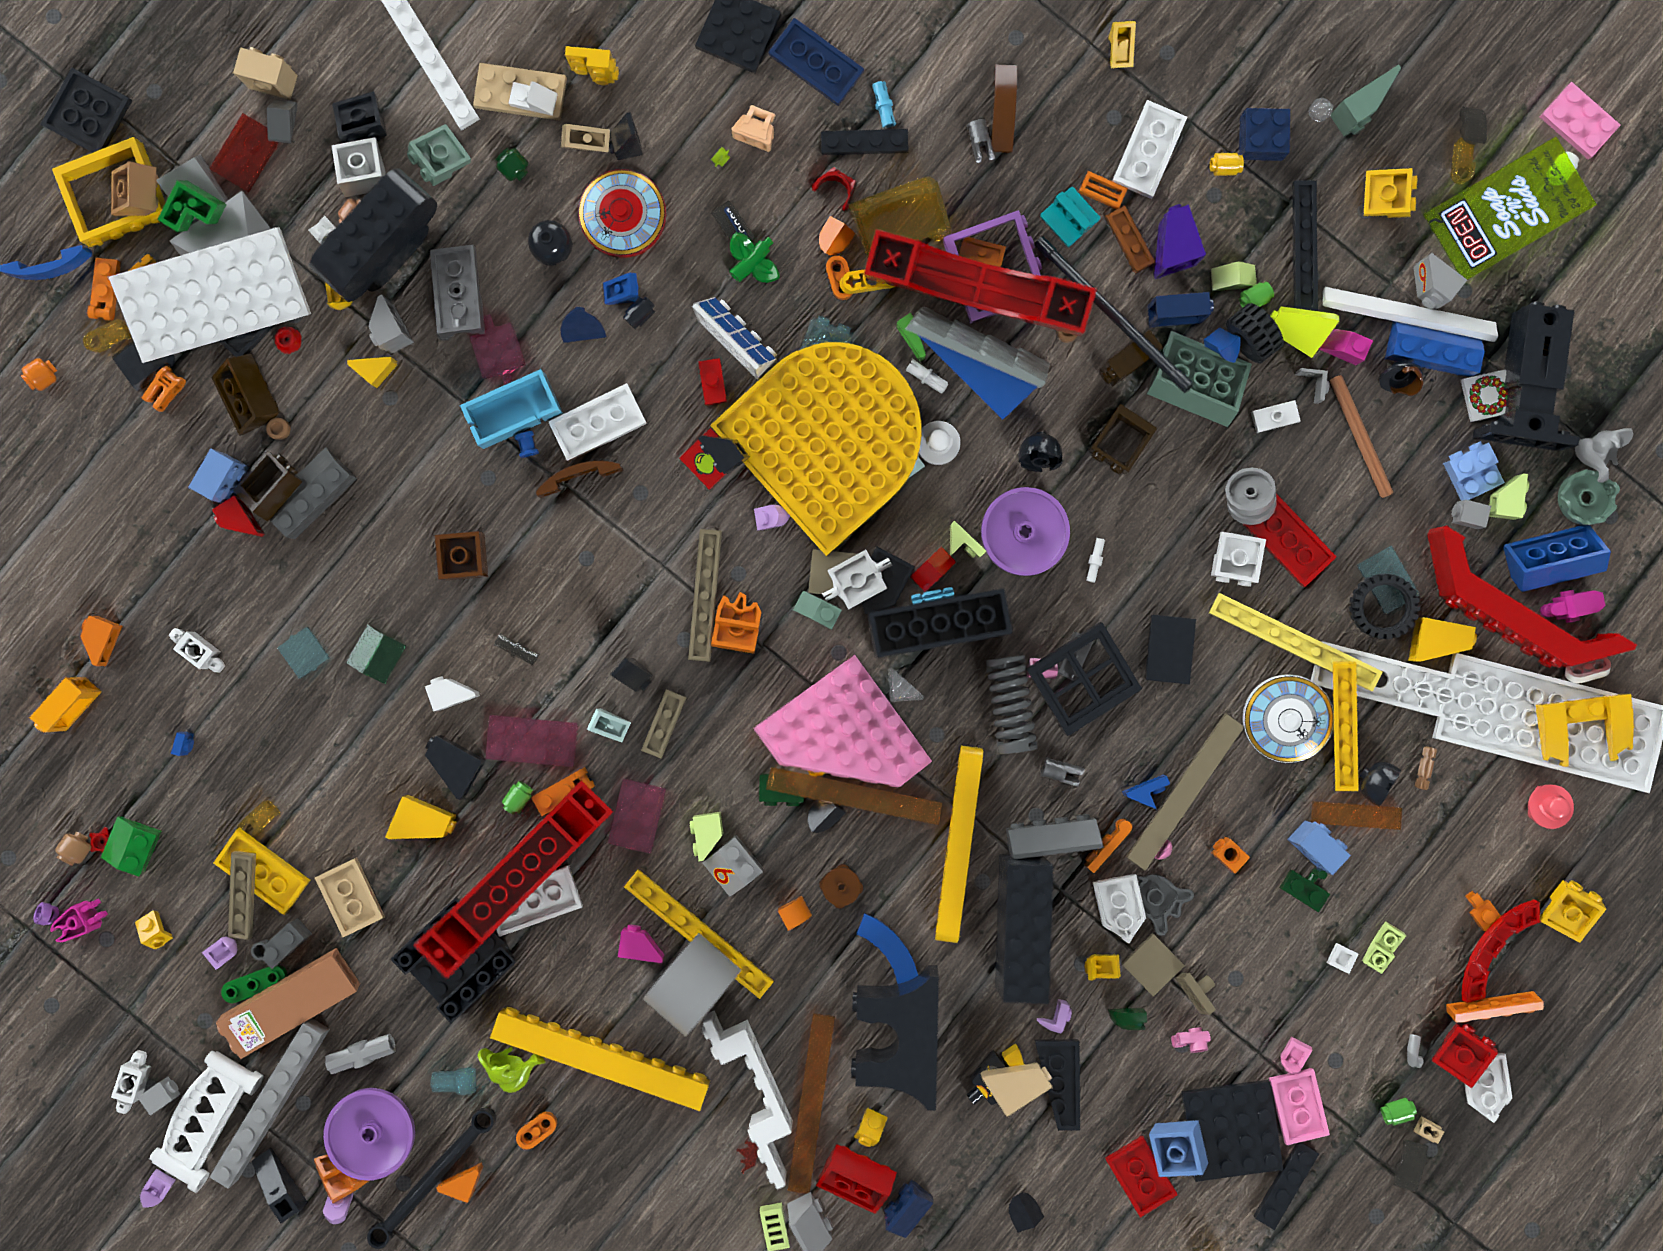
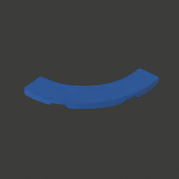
M864 913L857 935L873 943L886 956L894 970L897 984L917 977L918 972L914 960L903 941L886 924Z

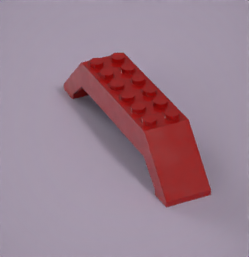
M1447 525L1430 529L1427 533L1439 595L1446 600L1445 604L1453 609L1459 608L1468 619L1478 620L1483 623L1482 627L1492 633H1499L1502 635L1501 639L1509 644L1515 643L1521 647L1519 650L1524 654L1534 655L1543 666L1548 668L1571 667L1635 650L1637 644L1619 633L1597 634L1595 639L1578 640L1471 573L1463 546L1465 539L1463 535Z
M581 780L523 840L414 946L448 978L613 811Z

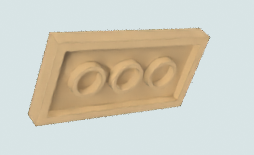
M479 63L473 106L476 109L561 121L567 77L562 74ZM531 81L556 92L558 95L553 116L510 106L509 99L513 82L530 86Z

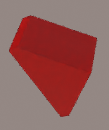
M941 546L910 578L926 592L956 561Z

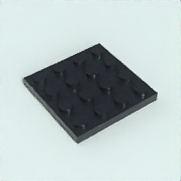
M1269 1079L1181 1091L1185 1120L1199 1121L1208 1165L1203 1175H1193L1195 1182L1283 1170L1272 1086Z

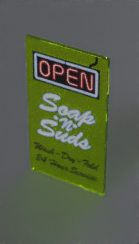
M1554 137L1423 215L1456 271L1468 280L1597 204L1566 154L1559 139Z

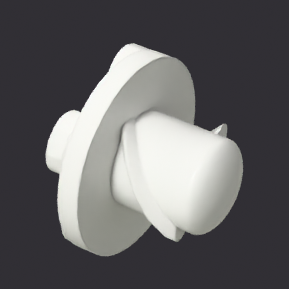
M933 421L922 428L919 455L926 462L934 465H943L956 457L960 449V436L951 424L944 421Z

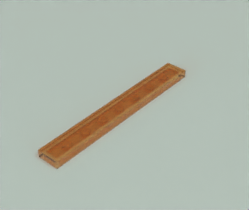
M770 767L766 790L939 825L942 803L774 767Z
M813 1013L788 1191L805 1194L810 1192L835 1016Z

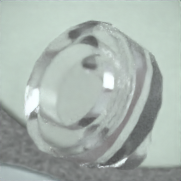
M1318 98L1309 107V115L1317 122L1325 121L1331 115L1334 106L1329 100Z

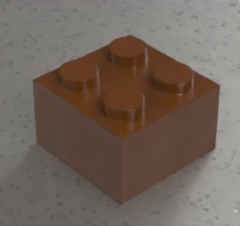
M475 531L435 535L439 580L488 577L485 533Z

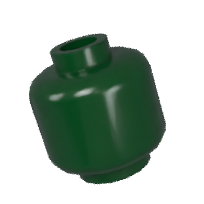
M506 148L496 158L498 162L496 164L497 170L508 181H514L516 178L518 181H521L528 174L526 168L529 162L516 148L511 150Z

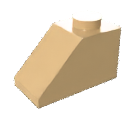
M564 124L562 125L561 148L608 152L610 130Z

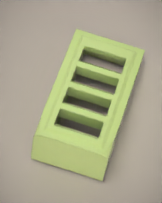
M782 1203L760 1206V1216L767 1250L775 1251L790 1248ZM777 1214H778V1216H779V1218H773V1219H768V1220H767V1216H772V1215H777ZM780 1222V1226L768 1227V1224ZM780 1230L782 1231V1234L771 1235V1236H770V1233H769V1232H775V1231H780ZM782 1238L784 1240L783 1243L771 1244V1240Z

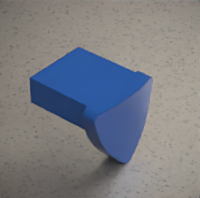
M1218 328L1204 339V344L1207 348L1218 353L1229 362H1236L1240 351L1239 336Z

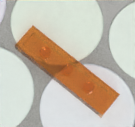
M1312 801V823L1315 821L1318 824L1401 830V807Z

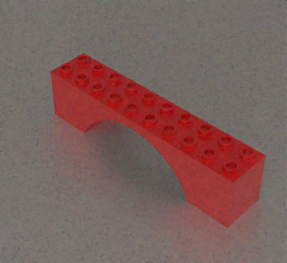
M877 229L864 275L869 280L1080 337L1084 334L1097 288L1056 277L1029 274L982 263L940 250L918 240Z

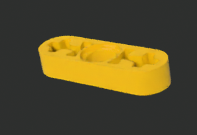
M865 270L847 272L840 280V288L847 294L895 287L876 282L875 285L868 284L864 275ZM849 278L852 282L860 279V282L855 283L852 288L850 284H846Z

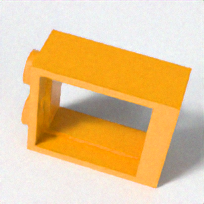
M65 677L29 718L35 722L34 726L41 732L67 731L102 691L86 677Z

